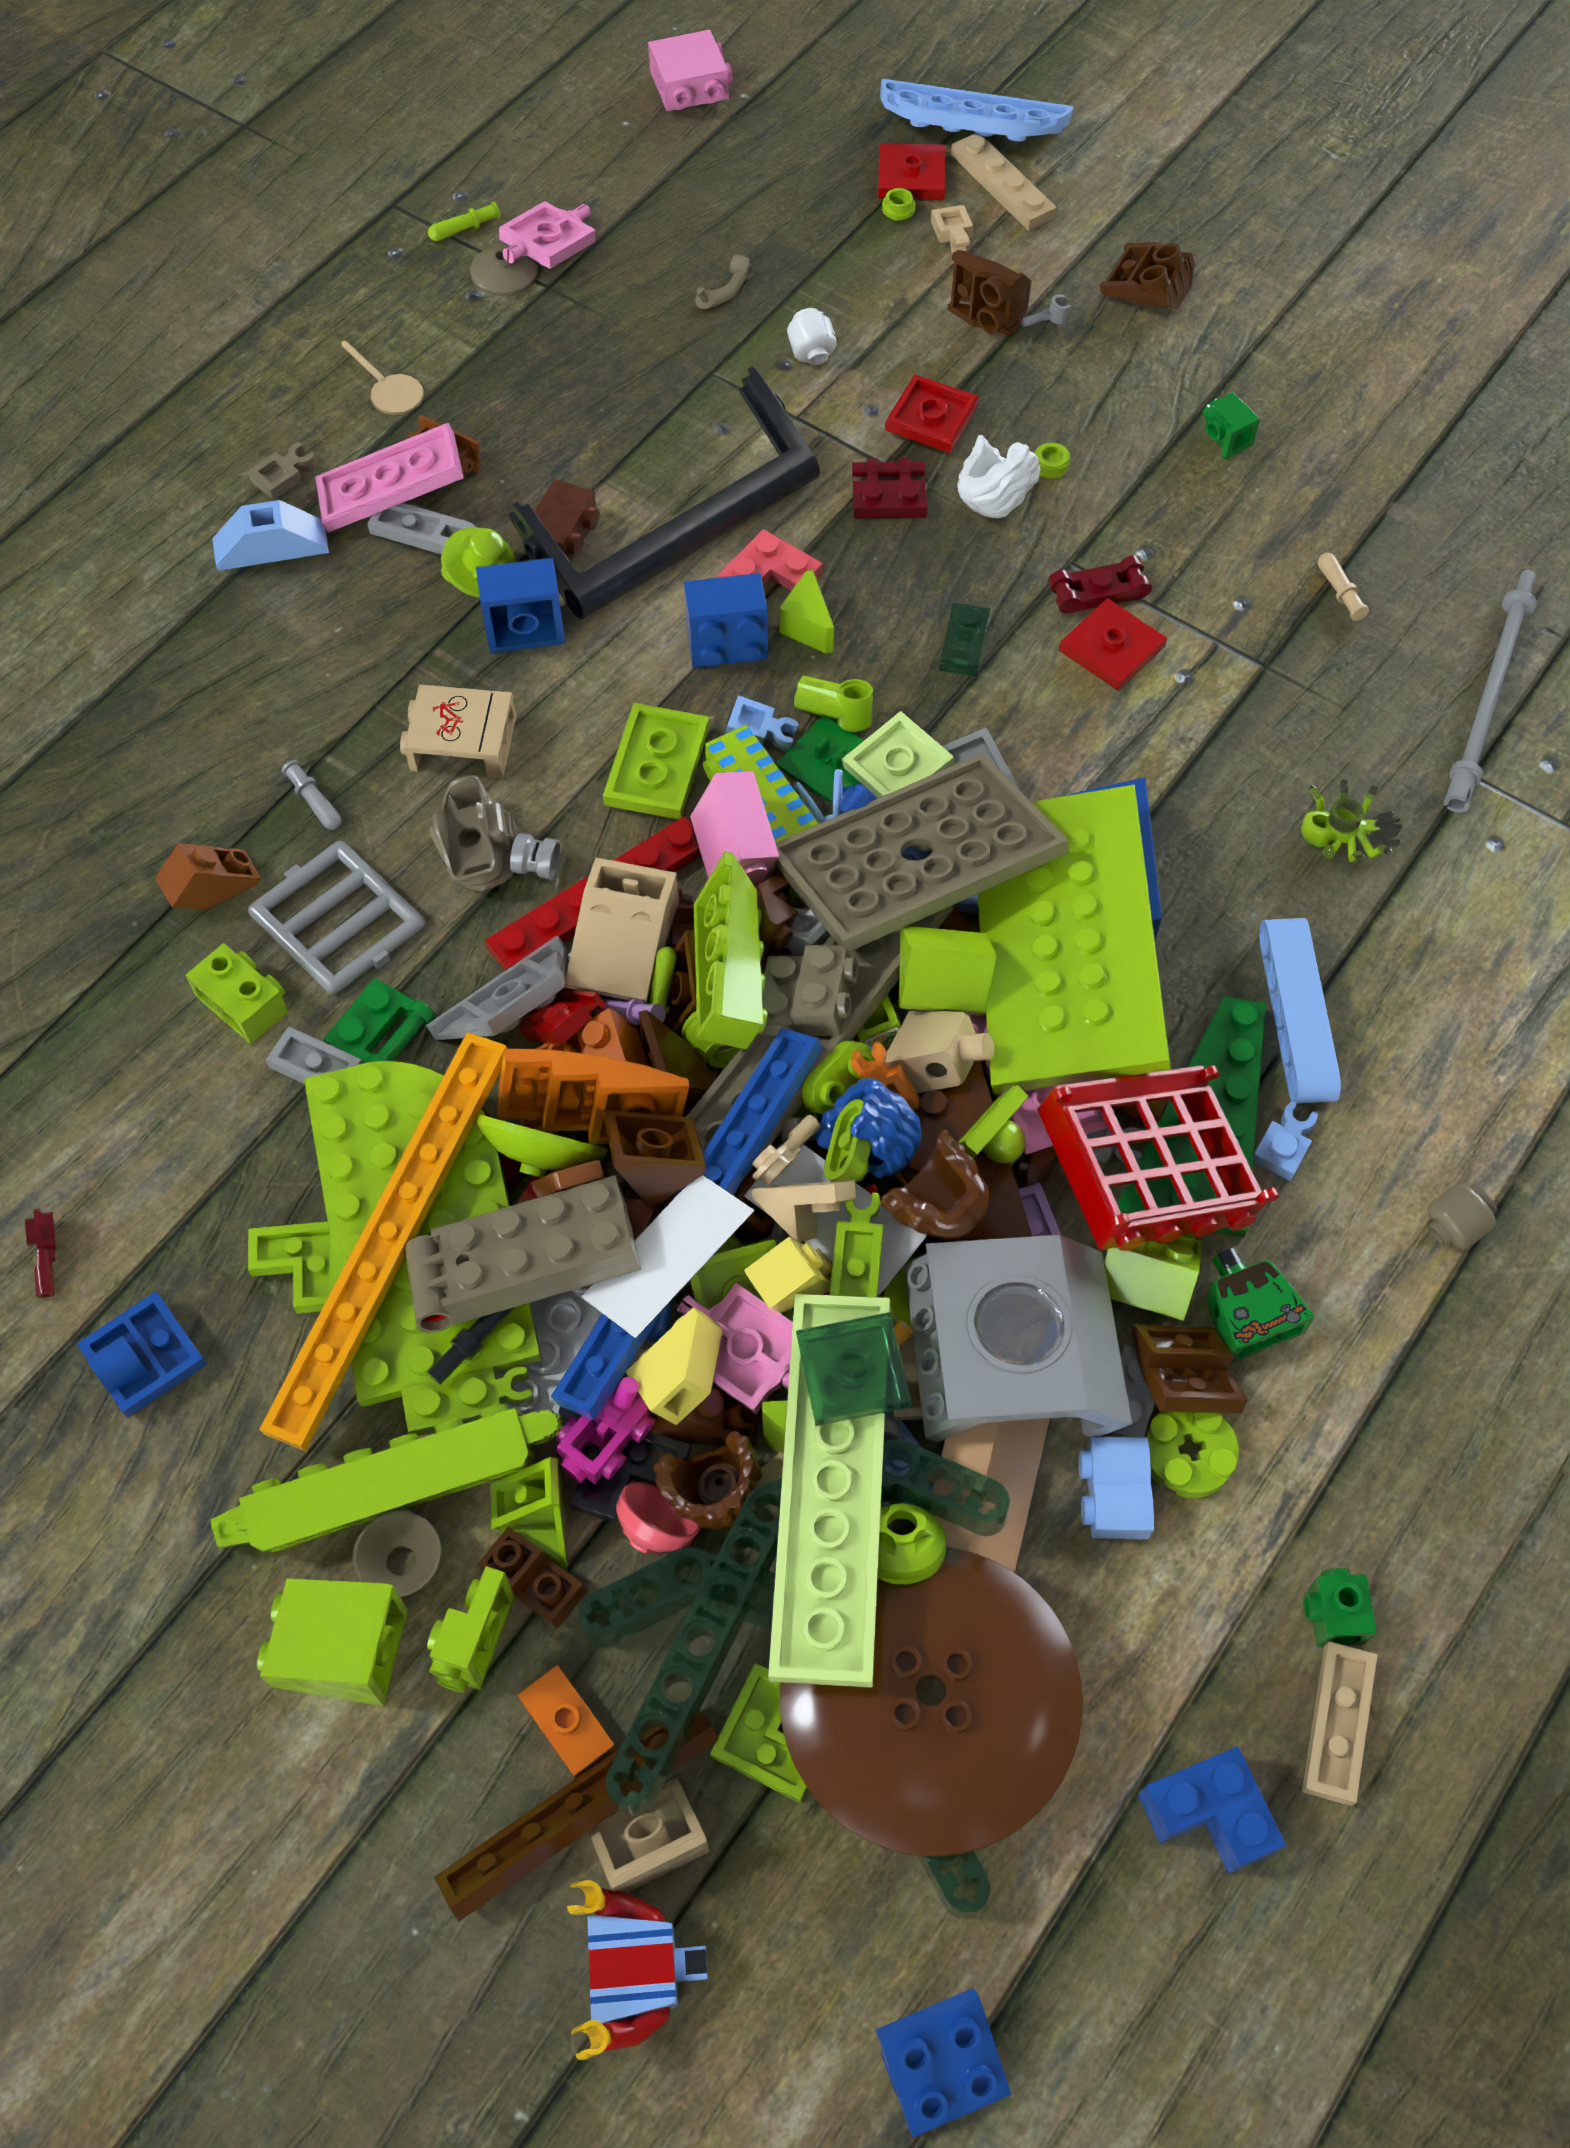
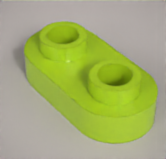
M849 1040L843 1041L807 1076L803 1084L802 1099L807 1109L814 1113L824 1114L834 1108L837 1098L844 1095L850 1085H855L861 1078H864L853 1070L851 1058L853 1051L859 1050L865 1060L874 1061L871 1054L872 1050L868 1045Z
M860 1099L848 1103L836 1120L824 1164V1175L830 1181L855 1180V1183H858L867 1173L869 1166L868 1158L872 1145L868 1140L852 1136L850 1132L854 1118L862 1110L864 1102Z

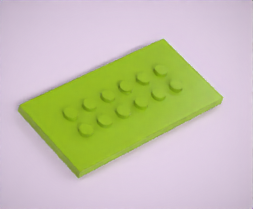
M1135 785L1033 801L1032 803L1068 839L1069 853L977 894L980 933H986L996 953V962L986 1010L987 1033L992 1036L995 1047L994 1055L989 1060L991 1087L994 1095L1003 1094L1011 1087H1016L1017 1085L1024 1091L1171 1070Z

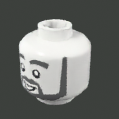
M815 308L803 309L793 316L787 328V333L794 357L801 362H809L810 365H820L826 362L837 346L830 317Z

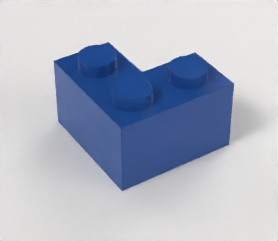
M1238 1746L1148 1784L1138 1795L1160 1845L1206 1825L1228 1874L1274 1855L1286 1846Z

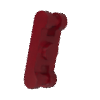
M1136 555L1128 556L1120 563L1072 573L1066 570H1058L1048 578L1051 591L1058 595L1056 598L1058 608L1064 614L1097 608L1107 598L1116 604L1141 599L1152 591L1149 578L1142 574L1144 566L1141 559ZM1129 580L1127 583H1120V581Z

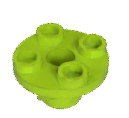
M468 527L454 532L447 539L441 553V574L446 581L451 582L460 591L480 599L476 567L515 563L516 559L512 549L499 533L489 528Z

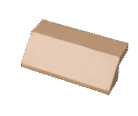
M1050 1418L989 1422L945 1439L928 1511L936 1516L942 1524L946 1537V1547L962 1549L987 1557L1015 1573Z

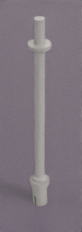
M1531 570L1521 572L1516 590L1506 593L1501 606L1508 614L1463 758L1461 761L1455 762L1449 772L1451 782L1443 804L1444 806L1448 805L1447 809L1453 812L1461 813L1470 808L1474 788L1481 782L1483 771L1477 764L1523 617L1532 615L1537 606V600L1531 594L1536 574Z

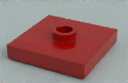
M879 143L878 198H885L886 194L892 189L903 188L911 192L913 199L943 200L945 197V145Z
M914 374L886 419L885 431L951 453L979 406L980 396Z
M1107 598L1060 641L1059 651L1119 691L1166 646L1167 637Z

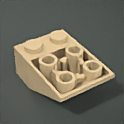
M595 858L583 893L565 979V988L597 992L599 995L629 1001L638 999L647 1004L652 987L656 954L659 949L665 947L679 904L677 873Z

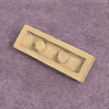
M1330 1641L1324 1646L1302 1793L1353 1806L1357 1802L1378 1654Z

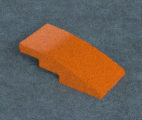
M504 1049L496 1103L498 1119L542 1118L544 1132L588 1130L590 1144H607L609 1141L604 1121L605 1110L682 1116L689 1090V1081L686 1078L652 1067L599 1055L558 1050Z

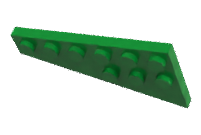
M1223 997L1188 1067L1203 1066L1205 1069L1209 1066H1216L1220 1076L1217 1079L1209 1080L1208 1084L1211 1086L1252 1170L1266 1003ZM1171 1100L1158 1124L1159 1128L1182 1125ZM1187 1135L1164 1138L1176 1165L1199 1161ZM1152 1140L1149 1141L1138 1163L1141 1171L1164 1167ZM1205 1172L1181 1175L1194 1202L1217 1198ZM1169 1177L1146 1181L1158 1208L1182 1204ZM1134 1183L1127 1184L1117 1204L1121 1214L1146 1211ZM1230 1227L1217 1229L1213 1233L1245 1237L1248 1227L1236 1231L1231 1230Z

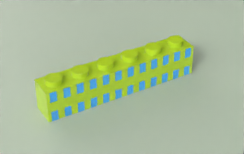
M747 724L705 743L706 761L703 762V768L710 782L715 773L754 772L775 843L818 825L816 819ZM791 886L788 892L790 896L794 899L798 897L804 905V909H809Z

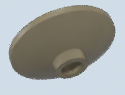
M497 245L483 250L474 258L471 263L470 274L473 283L480 290L492 295L507 296L520 293L535 282L538 276V263L528 256H522L513 263H509L503 257V250L510 246Z

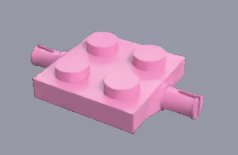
M544 201L499 227V240L510 246L503 250L504 259L507 262L509 261V263H513L522 256H528L551 269L595 242L596 230L582 222L591 216L590 208L587 205L585 206V204H581L572 211H566Z
M737 1283L734 1284L725 1298L710 1310L698 1303L690 1295L683 1299L686 1305L682 1302L678 1307L679 1313L685 1315L691 1310L690 1308L694 1307L718 1322L723 1329L713 1383L755 1414L761 1409L762 1402H766L774 1391L782 1385L789 1388L793 1322L781 1313L769 1309L765 1302Z

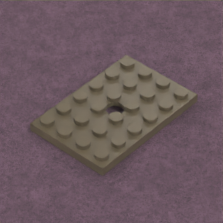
M981 753L868 802L864 807L852 809L775 843L779 858L774 865L837 944L842 945L844 949H847V952H850L1069 853L1068 839L984 753ZM913 845L921 851L933 850L930 856L918 861L907 860L902 857V852Z

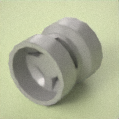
M518 833L511 850V871L524 875L528 872H534L540 878L554 879L560 862V841L551 838L540 841L535 840L531 834Z

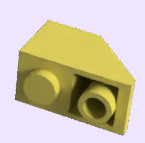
M788 1237L747 1267L744 1272L769 1309L784 1313L794 1308L795 1294L822 1295L829 1292L832 1278L830 1273L832 1272L833 1265L820 1248L815 1250L808 1242L802 1244Z
M694 1307L687 1314L680 1317L668 1332L652 1347L645 1350L639 1359L625 1371L628 1377L634 1378L638 1382V1392L649 1410L675 1425H678L711 1394L723 1331L718 1322Z

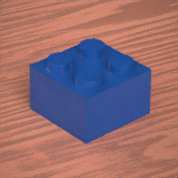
M553 558L476 567L480 603L490 654L565 644Z
M761 573L684 582L686 627L692 668L714 667L740 662L750 663L768 659L767 604Z

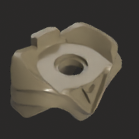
M470 775L453 780L445 792L440 812L432 815V824L429 827L431 837L445 861L450 878L453 881L473 891L493 888L506 882L514 874L510 868V857L515 837L520 833V829L517 827L514 818L498 802L492 800L477 776ZM477 831L481 834L480 840L476 845L472 847L460 845V839L465 833Z

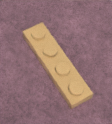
M974 133L952 144L951 156L1028 231L1055 219L1057 207L984 136Z

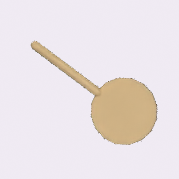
M342 341V347L378 380L371 390V402L377 410L389 415H403L413 411L421 404L424 398L423 387L417 379L404 374L384 377L347 341Z

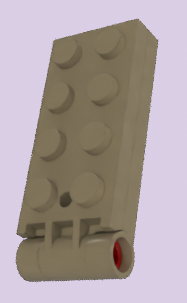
M616 1175L432 1229L431 1235L415 1237L407 1242L405 1246L416 1327L426 1333L441 1332L455 1324L641 1270L625 1195Z

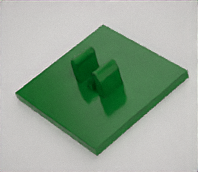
M822 716L775 764L779 770L833 805L831 793L833 792L835 770H842L843 786L849 787L851 784L856 786L857 783H860L844 768L842 758L864 740L854 733L842 729L837 722L829 717Z

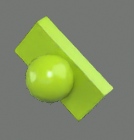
M1018 1085L1011 1087L998 1097L960 1139L959 1143L964 1147L966 1154L974 1158L983 1150L986 1156L995 1163H1011L1020 1158L1026 1146L1025 1134L1019 1125L1008 1120L1029 1097Z

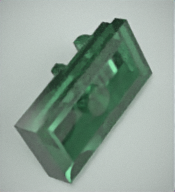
M953 602L939 671L977 677L990 608Z

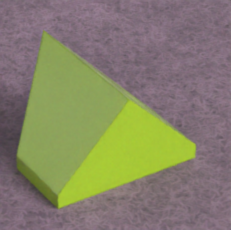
M549 1457L490 1483L491 1529L503 1533L507 1527H510L541 1549L549 1560L568 1571L564 1479L558 1459Z

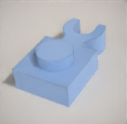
M738 695L725 734L747 724L761 745H763L764 739H767L777 749L788 751L791 748L793 738L783 735L782 732L795 735L799 723L787 717L773 718L775 708Z
M1293 1101L1286 1106L1282 1114V1125L1274 1121L1271 1122L1253 1156L1254 1164L1290 1182L1312 1140L1304 1136L1312 1131L1318 1116L1316 1112L1312 1111L1308 1120L1303 1122L1296 1120L1293 1117V1112L1297 1103Z

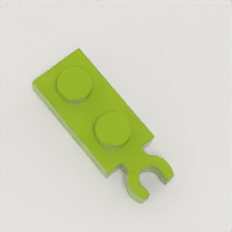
M872 1193L871 1205L866 1209L857 1208L854 1205L855 1199L846 1200L845 1209L851 1222L837 1221L830 1288L831 1296L877 1297L883 1224L871 1223L880 1211L879 1194Z
M492 1367L448 1377L441 1385L431 1381L401 1388L408 1433H417V1437L435 1433L434 1426L457 1418H462L463 1424L481 1419V1410L509 1402L514 1406L531 1404L534 1401L531 1390H524L522 1392L513 1390L517 1382L529 1379L527 1368L514 1367L507 1371L503 1378L496 1379Z

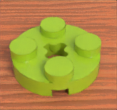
M1161 1411L1151 1421L1145 1437L1148 1438L1151 1477L1160 1486L1164 1484L1169 1489L1176 1491V1495L1184 1498H1202L1219 1491L1235 1471L1239 1456L1238 1441L1231 1425L1223 1418L1221 1413ZM1185 1440H1192L1194 1444L1200 1445L1202 1450L1198 1453L1197 1461H1192L1189 1454H1180L1178 1448L1184 1445Z

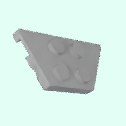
M555 936L427 1024L426 1026L435 1040L464 1038L467 1032L481 1037L506 1033L514 1029L520 1023V1018L531 1010L540 1009L550 1004L555 998L554 994L565 987L567 950L560 938Z

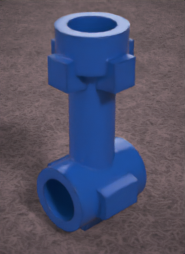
M857 783L856 786L852 784L849 787L843 786L842 798L840 799L842 804L838 810L843 814L852 809L864 807L868 802L877 799V797L860 783Z

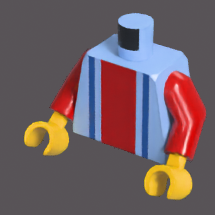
M592 1880L573 1882L570 1885L571 1888L582 1889L586 1900L583 1906H567L569 1913L572 1915H583L593 1912L596 1914L594 1916H587L591 2020L573 2028L571 2034L578 2032L586 2033L591 2042L590 2049L575 2054L579 2060L589 2059L603 2051H613L640 2045L667 2023L670 2009L678 2007L677 1982L708 1979L706 1946L675 1948L673 1924L666 1922L661 1910L633 1894L620 1891L613 1892L610 1889L601 1888Z

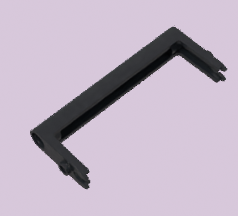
M753 366L748 369L750 375L742 379L744 386L739 388V392L779 456L582 573L577 572L528 503L524 506H521L518 502L512 504L515 512H511L508 515L523 539V547L527 555L532 560L553 558L558 592L577 618L581 620L819 477L820 467L818 461L787 415L783 401L772 392L764 378Z

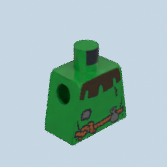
M1236 1248L1227 1249L1212 1259L1221 1278L1211 1283L1206 1294V1302L1215 1329L1234 1354L1231 1363L1306 1333L1314 1319V1315L1272 1261L1263 1260L1246 1267Z

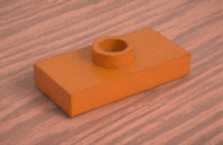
M558 1665L517 1695L575 1779L616 1748L613 1741Z

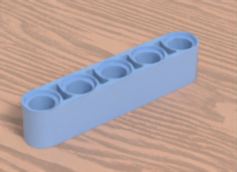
M1306 918L1262 920L1259 933L1260 948L1290 1100L1297 1104L1336 1102L1340 1097L1341 1079L1308 921Z

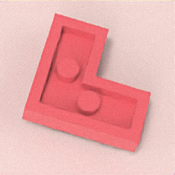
M763 529L718 574V578L761 573L763 586L771 579L792 591L806 571L813 570L817 579L822 574L823 563Z

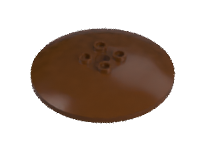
M946 1547V1556L943 1564L936 1573L921 1582L908 1585L892 1584L877 1578L873 1687L780 1682L779 1689L782 1729L788 1751L798 1774L816 1801L833 1819L862 1839L887 1850L922 1857H948L974 1852L1000 1842L1023 1828L1038 1815L1061 1785L1072 1763L1082 1724L1083 1697L1078 1663L1071 1642L1051 1607L1024 1579L1008 1568L987 1557L953 1547ZM935 1679L942 1683L946 1691L943 1701L935 1706L923 1704L916 1695V1688L921 1681Z

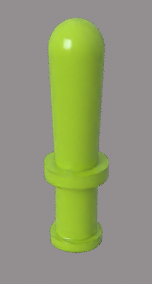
M495 201L477 210L469 208L466 214L432 224L428 229V236L433 241H441L471 227L478 229L481 223L494 218H501L499 208Z
M662 947L656 954L650 1001L646 1004H661L664 1006L666 1013H669L670 1006L666 1004L677 960L675 951L670 947Z

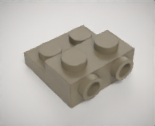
M805 945L803 956H768L764 973L765 988L762 994V1007L767 1010V1022L764 1031L757 1035H777L782 1027L809 1036H840L843 1020L848 1019L851 1013L849 990L851 983H856L858 978L857 959L851 957L850 952H847V949H844L842 945Z

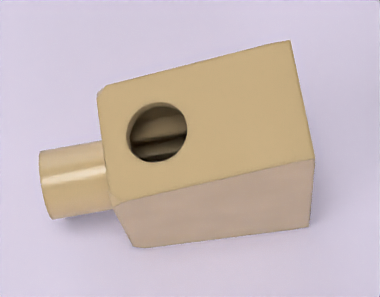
M909 1011L887 1051L885 1063L888 1068L900 1064L916 1093L959 1086L965 1081L974 1061L992 1059L995 1049L994 1041L989 1033L976 1034L969 1015L964 1012Z

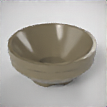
M393 1511L373 1519L359 1534L353 1551V1565L359 1581L391 1584L402 1600L412 1598L428 1588L436 1578L442 1561L441 1541L435 1528L425 1518L408 1511ZM399 1550H408L416 1556L414 1568L406 1575H394L388 1568L390 1558Z

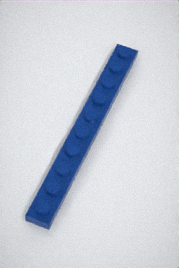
M781 1027L702 1153L706 1165L703 1176L731 1195H734L752 1166V1162L760 1153L823 1050L819 1038ZM663 1309L636 1338L602 1313L552 1393L551 1397L556 1404L595 1421Z

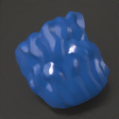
M872 1078L861 1079L855 1085H850L845 1094L837 1098L834 1108L823 1114L822 1121L819 1123L820 1131L814 1135V1138L817 1140L818 1146L829 1149L834 1126L840 1112L851 1101L860 1099L864 1102L862 1110L854 1118L850 1132L852 1136L868 1140L872 1145L868 1158L869 1166L867 1172L877 1178L900 1173L905 1167L909 1166L920 1144L922 1136L920 1118L909 1107L902 1096L889 1091L886 1085L879 1080Z

